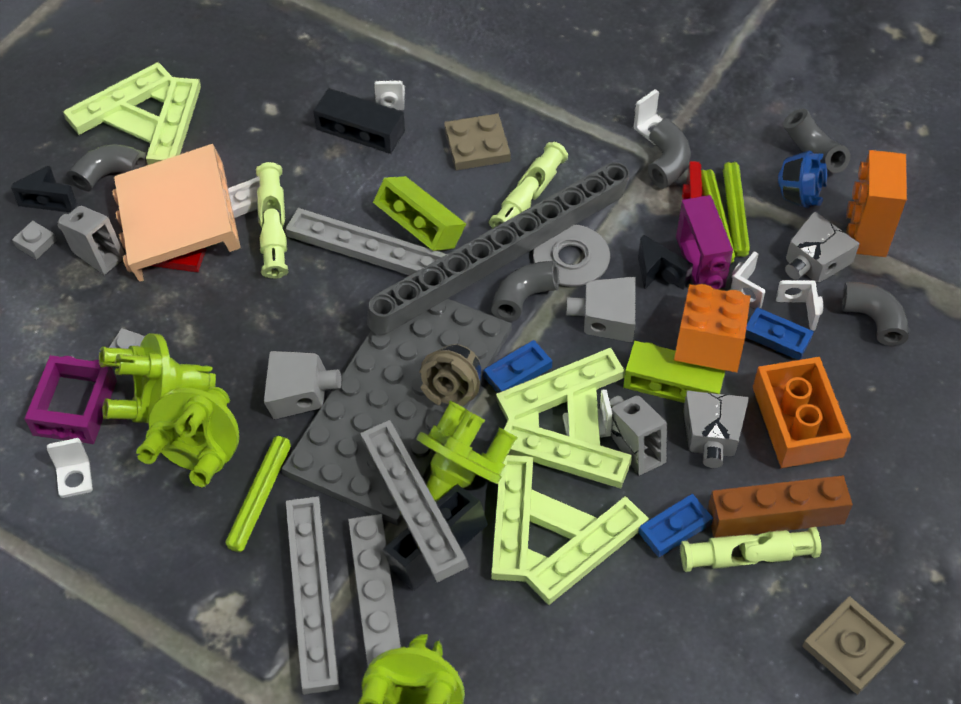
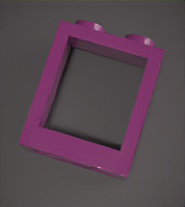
M711 195L682 200L676 240L683 258L693 264L692 282L694 285L706 284L713 289L725 288L733 248Z
M50 355L25 416V421L32 435L60 440L79 438L82 443L94 444L103 421V402L105 399H111L117 383L112 367H100L99 360L88 361L76 359L72 356L60 357ZM60 377L96 382L84 415L47 411Z

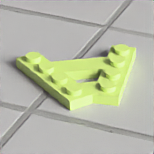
M157 62L64 110L63 113L65 119L79 135L104 122L151 143L146 157L147 164L150 165L180 155L201 85L199 79L172 77ZM150 97L164 103L160 117L135 105Z
M611 348L496 394L497 402L507 419L504 430L518 437L509 451V455L533 457V462L621 489L632 462V455L600 446L596 389L625 378V371ZM568 401L569 436L539 428L540 412Z
M507 455L503 462L506 466L501 473L502 478L498 484L492 580L527 582L550 605L635 536L639 531V526L649 521V518L626 496L599 518L532 490L533 457ZM531 521L571 540L549 558L528 549L529 522Z

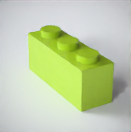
M406 176L384 178L373 201L376 206L433 251L455 248L466 226L464 221Z
M634 341L625 371L623 388L685 403L687 391L720 394L726 370L674 361L676 350L659 347L649 342Z

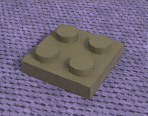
M499 113L444 122V130L455 171L511 161V154Z
M849 596L804 641L802 647L858 695L903 649L905 643Z

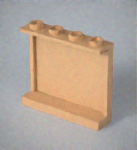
M213 144L114 176L116 189H113L112 192L119 206V210L116 211V217L123 232L119 233L122 246L126 250V255H123V261L127 271L133 272L139 282L144 281L142 268L223 241L229 252L241 248L223 162Z

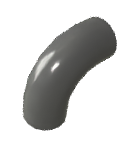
M798 109L785 118L783 127L803 152L812 151L813 154H823V159H820V163H826L827 170L830 172L839 173L845 170L850 162L849 149L828 137L816 124L807 109Z
M665 118L657 123L649 135V139L662 151V156L648 166V173L652 182L662 189L667 188L683 175L688 168L691 157L688 139L669 118Z
M118 144L100 146L88 151L77 160L67 172V177L76 187L84 191H90L98 180L110 173L123 174L146 166L147 155L145 152Z
M556 261L532 263L511 272L499 284L493 297L491 310L494 317L507 322L515 321L520 318L523 303L529 296L539 292L558 290L560 279Z
M845 282L842 296L843 312L863 313L872 317L877 326V340L884 345L897 346L909 339L908 320L904 307L891 293L871 284Z

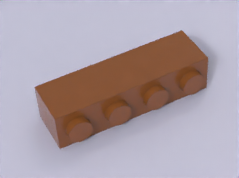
M844 475L713 490L707 511L713 517L711 529L713 537L716 538L845 524L853 504Z

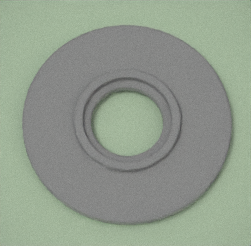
M573 225L534 248L533 259L534 263L555 260L559 270V285L577 287L586 285L588 281L597 280L605 273L610 262V250L604 238L596 231L585 226ZM566 246H576L583 250L585 257L582 262L569 265L562 262L558 254Z

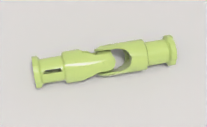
M557 142L547 143L544 147L543 155L534 160L519 180L517 187L503 201L502 209L499 213L490 218L489 225L492 229L530 208L531 200H535L540 196L555 176L556 168L568 158V153L561 144Z
M268 162L256 168V175L260 178V187L257 189L258 218L262 232L259 240L260 251L264 259L261 274L265 277L276 279L288 274V266L285 265L284 253L287 251V240L282 228L285 222L284 191L280 186L279 178L282 175V167L276 163Z
M809 527L808 531L789 533L788 530L759 534L758 536L710 538L708 542L689 544L688 541H681L680 544L681 561L685 572H690L695 567L712 566L713 569L755 564L759 561H791L792 557L811 555L813 558H818L821 554V539L816 527ZM739 545L743 557L731 556L733 549Z

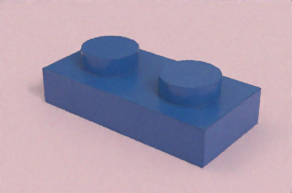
M756 307L747 323L745 337L792 358L801 360L814 331Z
M533 340L483 370V377L497 393L532 380L551 369L553 361Z
M691 494L639 526L638 533L659 558L680 545L681 541L688 540L712 525L713 517L699 500Z

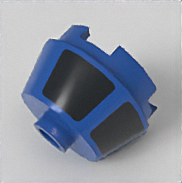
M806 151L784 160L782 170L779 171L778 185L781 187V194L784 200L805 208H809L811 205L820 206L824 199L819 197L822 187L827 185V164L820 163V159H823V154H813L812 151Z

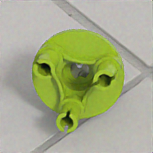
M147 334L140 346H129L128 349L100 348V367H119L115 369L116 375H133L134 397L132 400H104L102 407L104 419H131L134 423H149L152 408L169 391L179 388H194L204 391L209 387H215L216 375L213 373L208 374L212 371L213 367L179 364L169 356L167 343L160 334Z
M209 387L204 391L194 388H179L164 394L151 410L146 439L136 450V454H139L137 456L138 459L145 464H152L157 460L158 455L162 453L176 465L192 470L189 477L195 486L205 487L208 485L213 475L219 472L231 459L239 443L238 425L232 412L227 407V404L230 402L228 394L219 387Z
M450 400L438 425H433L429 434L420 432L416 438L422 444L436 451L431 460V476L426 483L435 503L455 485L458 484L462 488L471 485L476 474L498 484L502 478L501 473L506 466L503 462L518 437L499 427L486 453L482 452V454L473 451L470 445L485 419Z
M421 634L410 642L409 647L385 651L371 661L362 681V697L358 704H463L464 686L456 670L442 658L443 652L440 641L438 640L434 643L433 650L431 651L425 647L428 634Z

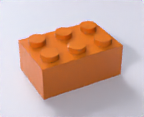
M869 150L866 162H861L859 166L858 180L860 182H854L852 199L854 201L848 202L846 218H850L851 223H848L846 234L860 243L856 254L887 257L907 200L906 154Z
M689 284L674 361L738 373L751 296L744 295L738 290L723 291L713 289L706 284Z
M814 357L758 367L753 391L780 467L786 468L843 458L851 435L821 358Z

